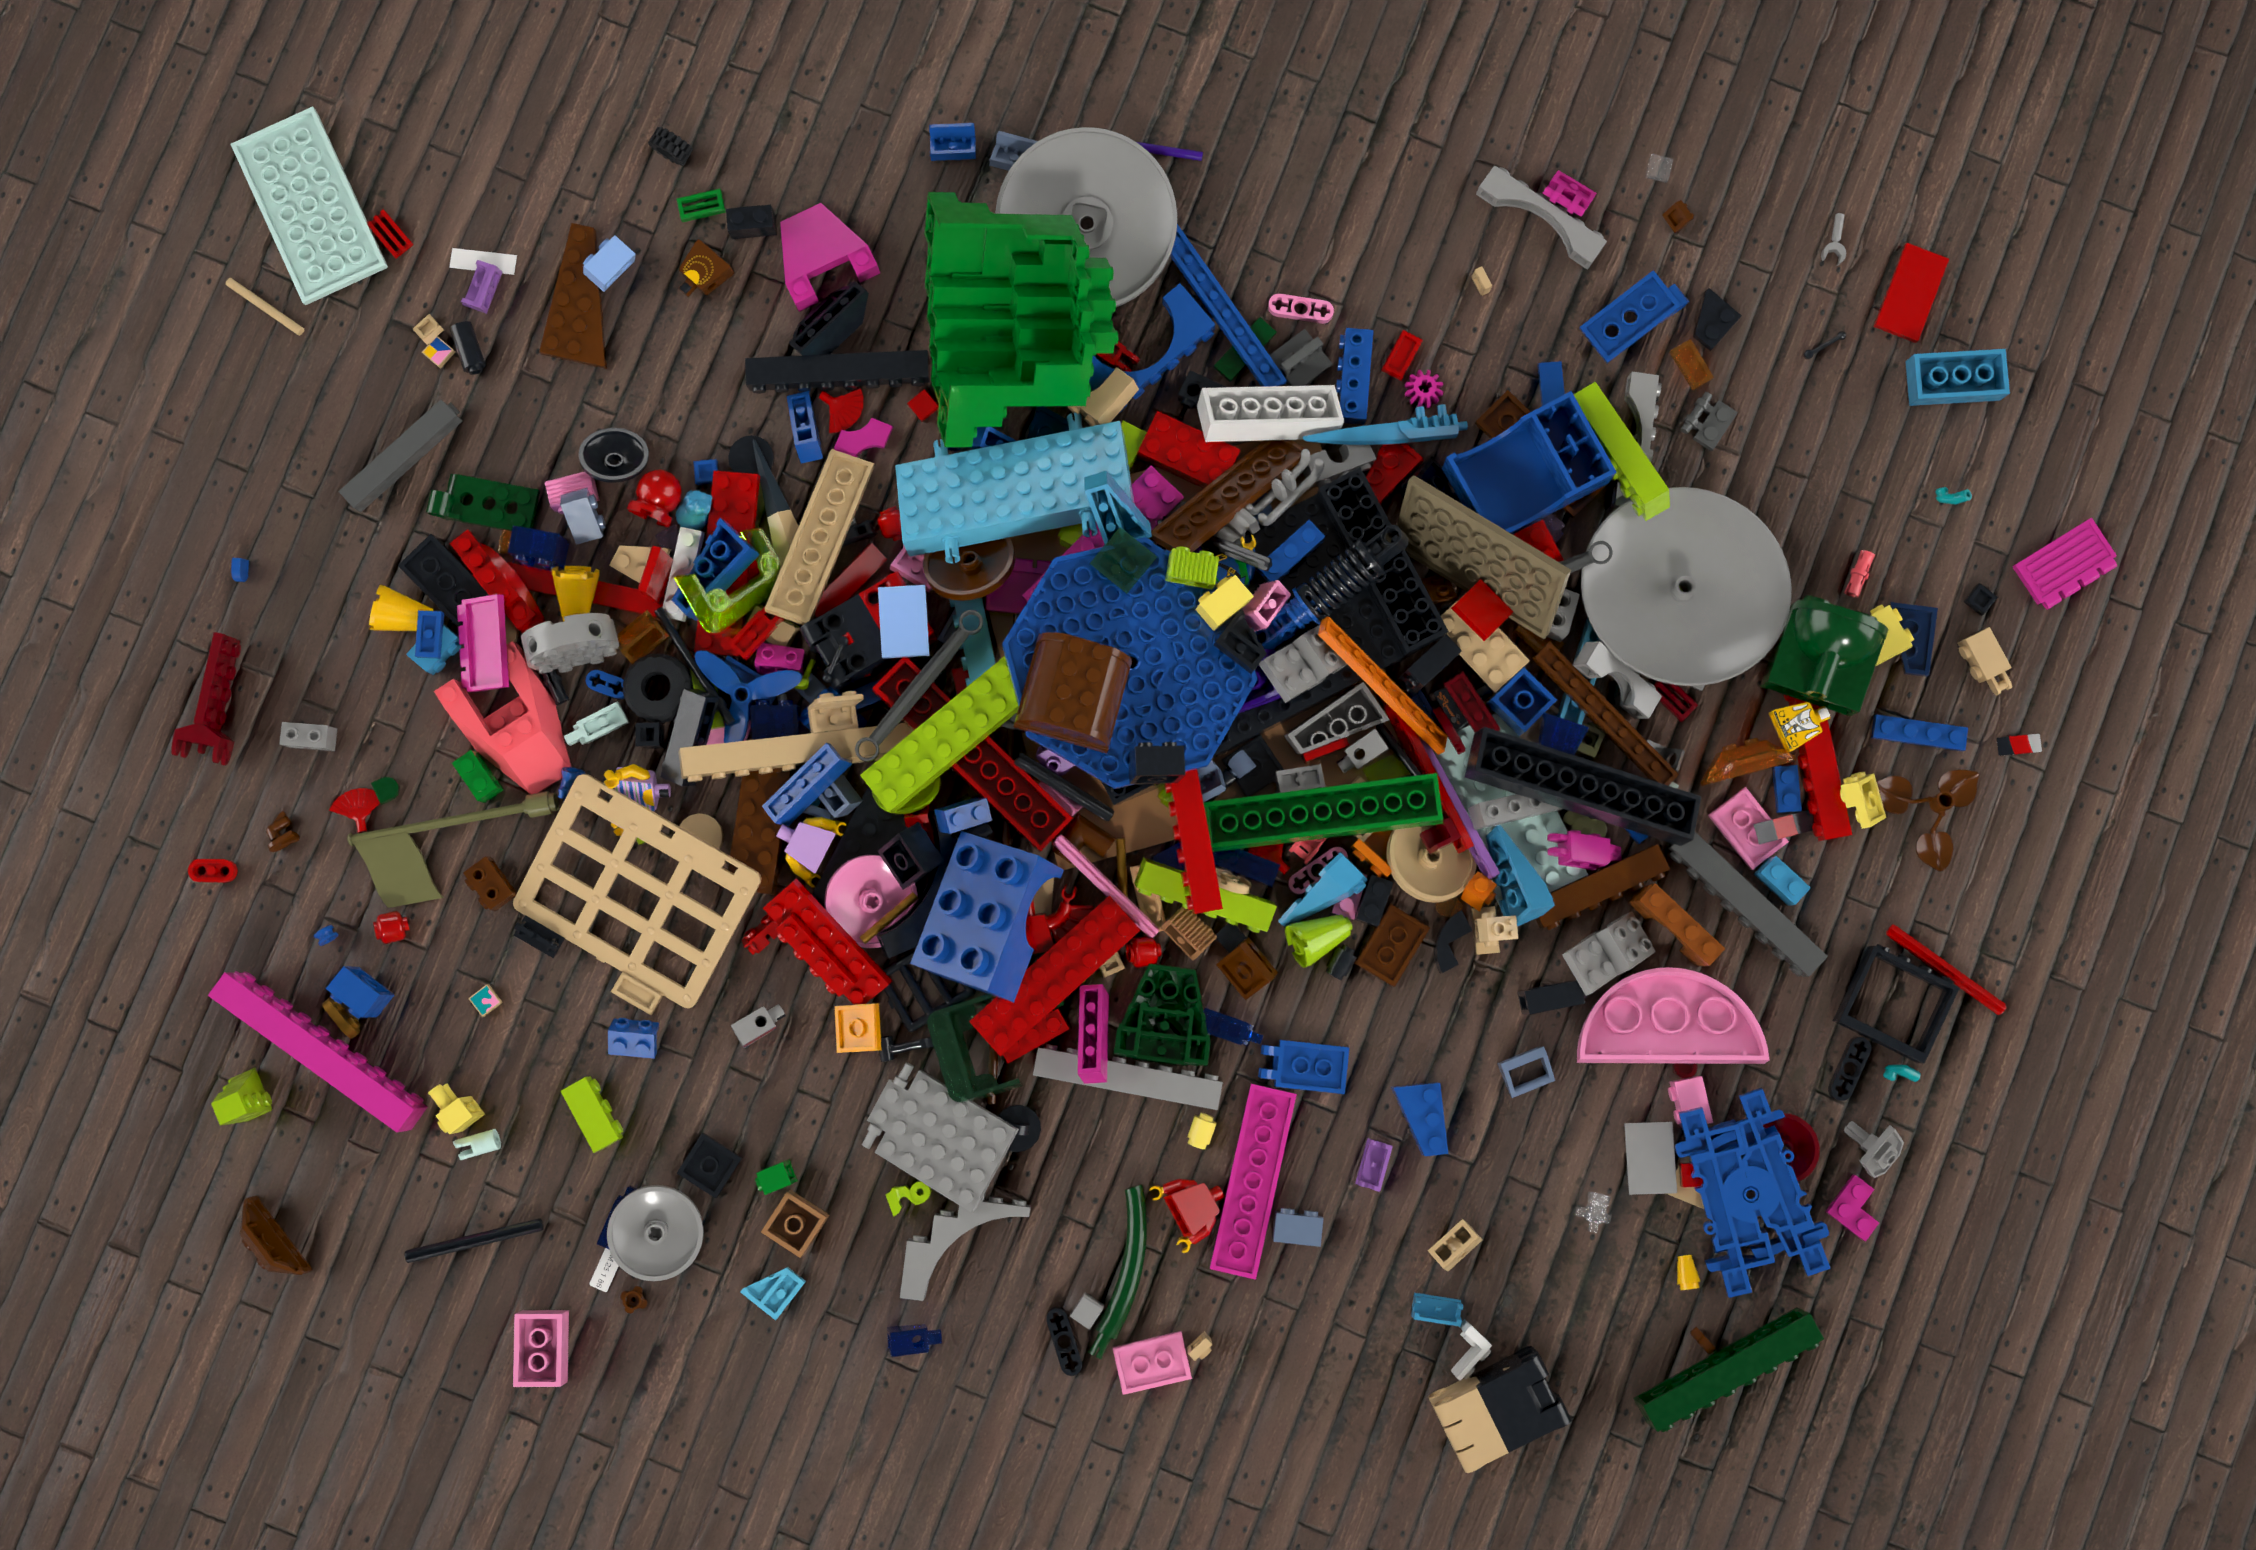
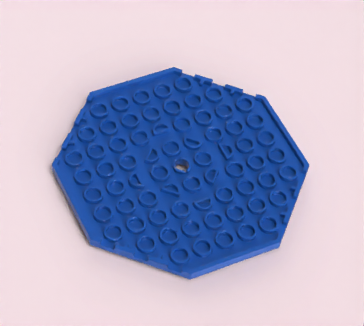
M1146 537L1054 558L1002 643L1018 707L1039 634L1057 632L1073 635L1114 647L1136 659V667L1129 670L1107 754L1025 731L1026 737L1114 789L1134 785L1129 784L1128 755L1135 746H1138V743L1151 742L1153 746H1162V743L1177 742V746H1184L1185 772L1207 767L1258 680L1255 670L1250 674L1213 645L1236 614L1213 631L1195 610L1200 604L1198 599L1208 591L1211 594L1218 589L1216 587L1218 582L1216 581L1215 586L1210 590L1165 581L1170 551L1163 550Z

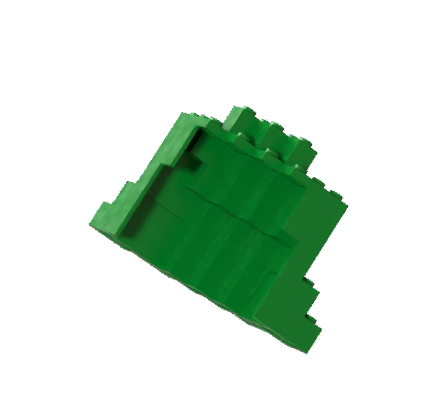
M928 192L924 231L928 243L925 289L928 295L927 320L930 326L929 351L932 357L931 383L939 403L937 426L944 446L972 447L973 438L977 437V427H1002L1003 418H1006L1007 415L1006 406H1086L1087 397H1090L1091 394L1089 379L1094 373L1093 356L1096 353H1113L1114 345L1118 344V331L1114 329L1111 319L1112 313L1116 310V300L1112 298L1109 283L1113 280L1114 270L1107 258L1089 257V245H1086L1084 235L1080 233L1079 225L1076 224L1072 215L994 214L990 212L987 203H961V201H958L955 192Z

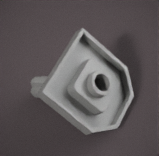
M1853 1121L1849 1122L1844 1128V1132L1860 1144V1148L1866 1152L1860 1159V1163L1873 1178L1885 1174L1900 1156L1904 1142L1892 1126L1889 1125L1879 1138L1872 1133L1871 1135Z

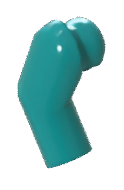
M1942 487L1935 491L1937 495L1936 500L1939 503L1956 505L1969 501L1972 498V494L1968 489L1952 494L1948 493L1947 487Z
M1888 1065L1884 1068L1885 1072L1883 1074V1077L1890 1081L1896 1080V1076L1901 1075L1913 1082H1917L1921 1076L1919 1071L1907 1065Z

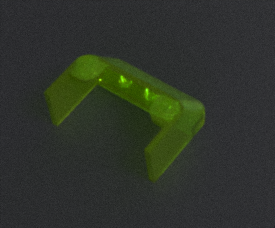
M762 528L748 529L740 532L742 537L760 554L755 560L761 573L729 596L722 589H712L706 593L696 574L677 575L674 578L702 627L708 633L723 631L770 597L780 572V560Z

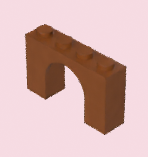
M1656 883L1642 887L1628 902L1643 918H1652L1658 921L1674 934L1683 944L1679 951L1696 967L1710 966L1725 950L1713 936Z

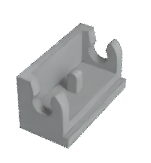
M1321 764L1276 771V775L1273 777V783H1276L1274 793L1325 787Z

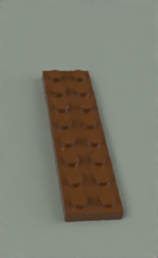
M1264 440L1151 530L1152 537H1150V540L1169 551L1174 548L1176 549V547H1187L1190 549V552L1195 551L1234 518L1236 512H1239L1242 508L1245 509L1248 503H1254L1270 490L1274 479L1281 481V472L1285 469L1291 471L1299 463L1301 451L1307 448L1292 440Z

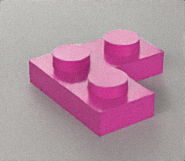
M1853 1174L1825 1212L1865 1242L1879 1224L1878 1221L1861 1209L1875 1189Z

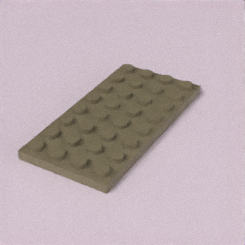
M1413 475L1408 481L1397 526L1407 535L1409 540L1408 546L1405 549L1407 555L1466 592L1481 579L1514 611L1509 616L1510 619L1545 639L1553 624L1571 569Z

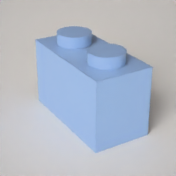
M615 235L610 240L608 238L605 239L599 246L600 250L595 255L590 254L583 262V274L603 292L635 261V253Z

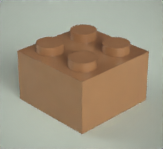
M789 1190L782 1198L761 1233L801 1258L805 1255L830 1215L796 1192Z

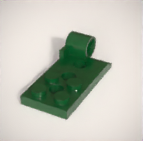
M450 474L446 492L430 491L426 513L442 519L531 535L540 491L538 489L486 479ZM467 494H472L473 502L467 506L463 505V497ZM490 498L495 499V507L491 510L485 509V501ZM513 502L517 503V511L514 514H508L507 506Z

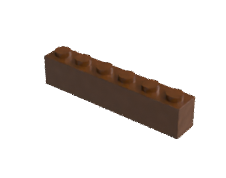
M1653 845L1551 892L1550 894L1555 906L1544 915L1536 918L1539 927H1547L1548 930L1561 925L1559 921L1566 917L1570 921L1581 916L1580 911L1589 908L1592 911L1601 907V901L1607 898L1613 901L1624 896L1622 891L1630 888L1633 892L1644 887L1643 882L1648 879H1652V882L1665 877L1664 872L1670 870L1659 845Z

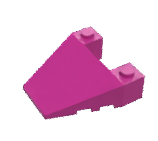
M822 203L780 222L785 284L799 312L819 303L809 279L850 261L860 283L880 274L878 265L868 245Z

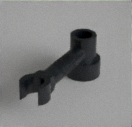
M892 1035L881 1037V1050H879L881 1062L895 1059L894 1054L937 1046V1036H929L902 1044H894Z

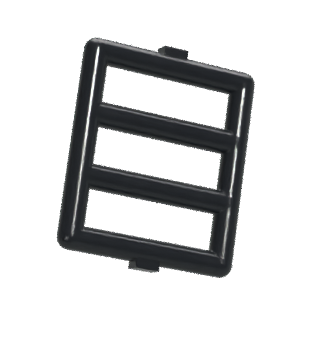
M915 950L882 969L887 976L898 970L900 971L925 1013L913 1021L891 983L883 989L889 998L887 1002L892 1009L895 1008L909 1032H914L976 993V989L962 984L965 990L953 997L943 979L938 975L928 972L945 1001L933 1009L907 966L911 963Z

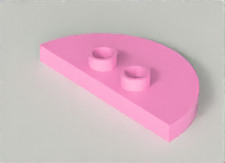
M1670 967L1644 970L1630 975L1612 986L1604 993L1588 1014L1581 1029L1577 1047V1063L1765 1064L1769 1061L1768 1047L1762 1029L1752 1011L1736 993L1705 974Z

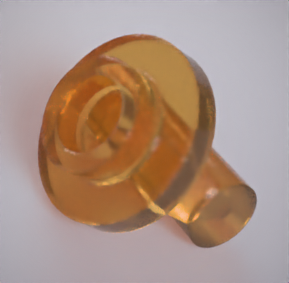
M502 530L497 552L502 554L516 553L521 545L519 535L513 531Z

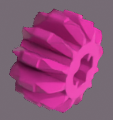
M1418 370L1417 376L1413 374L1409 376L1410 381L1405 383V387L1409 390L1405 392V396H1412L1409 401L1410 404L1417 401V407H1421L1424 403L1428 409L1431 407V402L1434 404L1439 402L1438 397L1443 395V391L1440 390L1443 382H1436L1439 377L1438 374L1431 377L1430 370H1427L1425 375L1421 370ZM1423 385L1425 386L1424 389L1427 387V393H1423L1424 390L1420 391V387Z

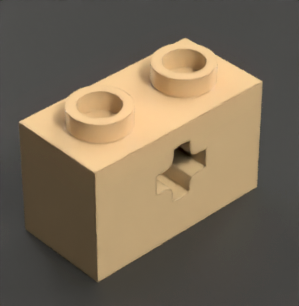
M1462 1219L1433 1245L1428 1252L1443 1269L1449 1271L1483 1239Z

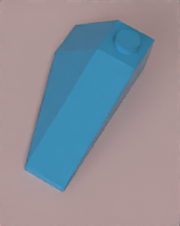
M1501 825L1496 826L1486 835L1489 854L1500 872L1497 879H1495L1497 886H1500L1502 900H1499L1500 909L1503 916L1516 915L1517 926H1520L1544 915L1555 904L1547 885L1503 827Z
M1340 852L1319 873L1321 879L1314 884H1309L1305 889V897L1297 899L1278 922L1286 927L1291 923L1299 922L1352 896L1354 893L1358 894L1365 888V883L1368 879Z

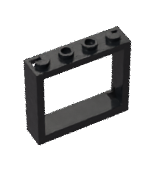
M1879 944L1877 946H1868L1833 1022L1916 1063L1925 1064L1960 987L1953 985L1954 981L1946 976L1941 975L1939 978L1933 975V970L1926 966L1919 965L1917 967L1911 964L1912 960L1900 954L1895 956L1889 953L1890 949ZM1874 958L1942 990L1941 996L1916 1049L1848 1015Z

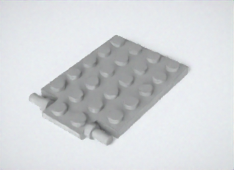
M906 1062L899 1076L896 1075L894 1080H888L867 1121L870 1122L867 1130L869 1132L862 1146L870 1149L875 1138L880 1136L882 1130L885 1131L875 1151L876 1154L973 1213L1019 1129L922 1070L918 1071L910 1088L907 1089V1079L914 1066Z

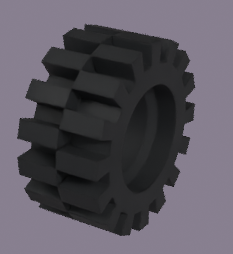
M662 127L656 128L648 142V145L657 151L659 155L681 166H684L693 151V148L685 140H682L680 136H676L675 133L669 132L668 129H663Z

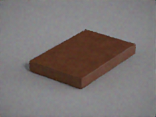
M1389 904L1380 920L1379 926L1375 927L1354 963L1392 987H1395L1430 927L1396 906Z

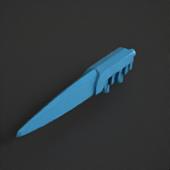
M1442 404L1437 406L1438 416L1435 415L1427 418L1425 409L1421 406L1415 408L1416 417L1410 418L1407 421L1333 430L1303 436V439L1308 442L1347 445L1411 443L1456 438L1459 431L1467 430L1468 425L1466 421L1458 422L1456 414L1448 416L1446 405Z

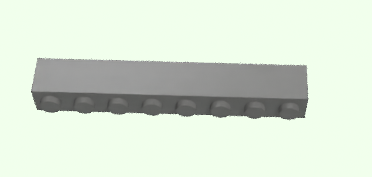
M1045 1043L1043 1048L1038 1047L1033 1072L1034 1076L1218 1110L1223 1084L1222 1081H1218L1219 1076L1205 1074L1204 1078L1196 1077L1194 1071L1183 1069L1180 1074L1172 1072V1067L1159 1065L1158 1069L1149 1068L1150 1063L1136 1061L1135 1065L1127 1064V1059L1113 1056L1112 1061L1108 1060L1107 1082L1084 1084L1077 1074V1049L1067 1048L1066 1052L1057 1050L1058 1046Z

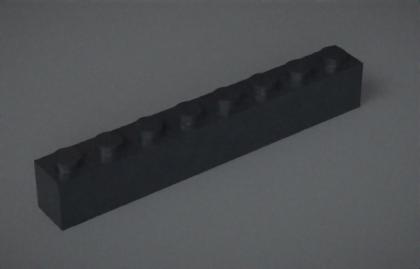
M928 350L745 358L746 386L749 391L757 394L766 393V390L784 393L788 392L789 389H798V391L806 392L811 391L812 388H821V390L828 391L833 390L834 387H843L844 389H856L857 386L879 388L880 385L888 384L889 387H901L902 384L910 383L912 386H924L925 383H930V358Z

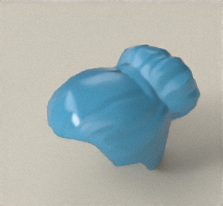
M690 490L687 492L676 510V520L680 527L702 530L708 524L712 496L700 491Z

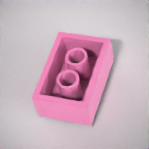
M522 1310L515 1314L513 1387H561L568 1382L569 1310Z

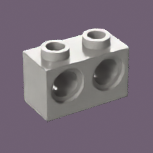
M1568 589L1564 590L1560 601L1561 605H1559L1553 621L1555 625L1552 624L1550 632L1546 637L1561 642L1569 634L1580 594Z
M282 722L279 745L288 748L335 751L337 728L328 725Z

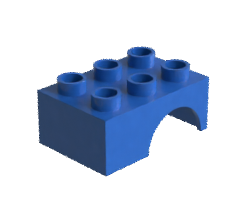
M1572 391L1524 415L1513 426L1491 440L1460 454L1453 453L1447 456L1442 467L1461 504L1511 534L1607 485L1616 474L1615 468Z
M961 831L910 964L940 977L1014 1003L1034 951L1026 937V919L1029 907L1039 888L1051 878L1061 879L1064 870L1039 855Z

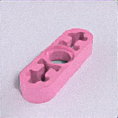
M1275 294L1269 299L1268 310L1273 316L1314 323H1328L1334 313V308L1328 301L1286 294ZM1277 300H1280L1281 305L1288 306L1289 302H1292L1290 312H1287L1288 307L1283 306L1280 310H1276V306L1272 304H1276ZM1298 303L1305 304L1307 312L1304 314L1296 313L1295 305ZM1311 305H1315L1314 310L1320 311L1324 307L1326 312L1329 313L1325 317H1321L1320 312L1314 311L1313 316H1310Z
M1341 847L1331 848L1289 878L1288 887L1290 891L1295 894L1306 892L1305 889L1310 884L1309 880L1303 883L1304 888L1301 890L1299 887L1296 889L1293 887L1295 883L1294 878L1297 877L1299 880L1304 878L1306 875L1303 874V871L1307 870V874L1314 881L1312 883L1314 884L1321 879V877H1315L1311 873V868L1314 864H1320L1325 867L1327 864L1322 861V858L1326 857V861L1330 860L1333 857L1332 852L1334 851L1337 854L1341 852L1348 858L1347 852Z

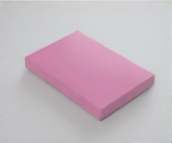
M1746 787L1742 788L1708 814L1709 818L1750 870L1756 868L1789 842L1786 838L1759 845L1753 824L1771 820V818Z
M1181 1331L1112 1347L1123 1395L1192 1379Z

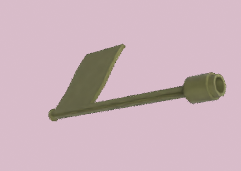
M555 792L526 795L525 800L520 804L354 835L349 833L347 841L350 846L356 847L363 858L377 893L388 908L440 899L444 897L433 883L424 857L410 836L411 833L523 812L528 814L530 818L550 815L554 811L559 810V801Z

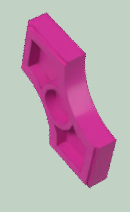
M871 418L869 423L860 430H841L833 450L858 457L861 452L868 448H885L893 426Z

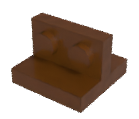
M1249 937L1216 964L1245 1000L1275 978L1274 976L1278 974L1276 969Z

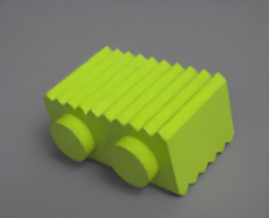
M1176 547V549H1172L1169 553L1165 581L1212 590L1216 582L1219 557H1214V554L1209 551L1195 553L1190 552V549L1187 547Z

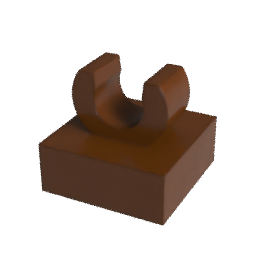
M1682 200L1676 202L1662 215L1674 233L1680 231L1694 219V214L1690 213L1687 209V204L1683 203Z

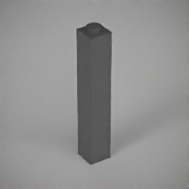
M441 399L338 492L354 509L362 512L462 422L458 416L460 411L451 402L447 405Z

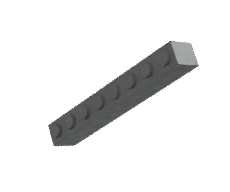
M1696 832L1692 841L1682 846L1671 843L1666 848L1670 852L1669 856L1673 861L1678 864L1682 863L1687 868L1686 872L1690 877L1695 880L1699 879L1704 884V890L1711 896L1716 895L1721 900V906L1728 912L1733 911L1738 916V922L1745 928L1750 927L1756 933L1754 935L1756 939L1764 945L1767 943L1773 949L1771 951L1773 955L1781 961L1784 959L1790 965L1789 969L1796 976L1809 977L1828 957Z

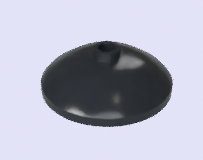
M622 428L598 430L585 438L579 448V462L582 469L589 476L603 482L617 483L633 479L646 468L649 460V451L645 441L636 433Z

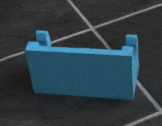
M1414 1292L1411 1317L1414 1320L1461 1327L1462 1319L1460 1315L1461 1310H1463V1304L1460 1299Z

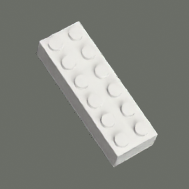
M1335 385L1202 388L1197 404L1205 442L1303 439V436L1339 430L1344 423Z

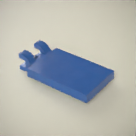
M1279 1040L1278 1047L1261 1045L1260 1054L1274 1056L1273 1070L1259 1068V1078L1274 1079L1275 1087L1345 1094L1349 1047Z

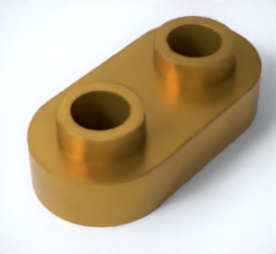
M331 997L322 1003L324 1010L347 1037L353 1039L360 1033L359 1027L361 1025L354 1016L348 1015L344 1010L346 1009L344 1003L339 1004Z

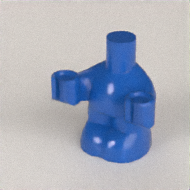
M572 767L562 768V780L558 790V797L563 799V803L575 779L579 775L585 774V771Z

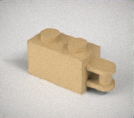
M1990 627L1958 642L1959 652L1969 663L1970 673L1974 679L1978 680L1979 683L1987 681L1991 691L1996 696L2001 694L2002 690L2012 688V683L2005 672L2012 667ZM1997 675H1998V677H1999V679H2000L1999 682H1996V680H1995V678H1994V677L1997 676Z

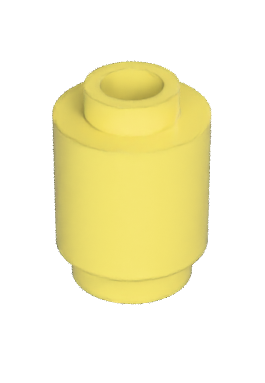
M1200 1113V1116H1194L1187 1136L1189 1138L1188 1144L1200 1149H1206V1146L1210 1144L1217 1124L1213 1121V1116L1205 1113Z

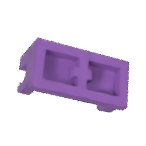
M477 260V268L466 297L462 298L461 302L463 306L487 314L503 272L493 264Z
M1367 1138L1355 1184L1378 1192L1381 1191L1392 1145Z

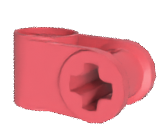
M1327 838L1295 842L1288 851L1296 853L1304 860V864L1307 865Z

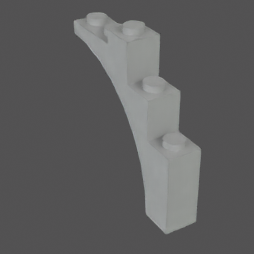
M984 1193L973 1213L959 1206L958 1216L954 1215V1211L940 1210V1213L934 1215L931 1241H927L926 1236L913 1235V1239L909 1238L907 1240L900 1298L924 1301L930 1277L938 1260L958 1237L975 1226L994 1219L1029 1217L1031 1205H1026L1025 1200L1013 1199L1012 1203L1003 1202V1198L992 1196L989 1197V1200H985Z

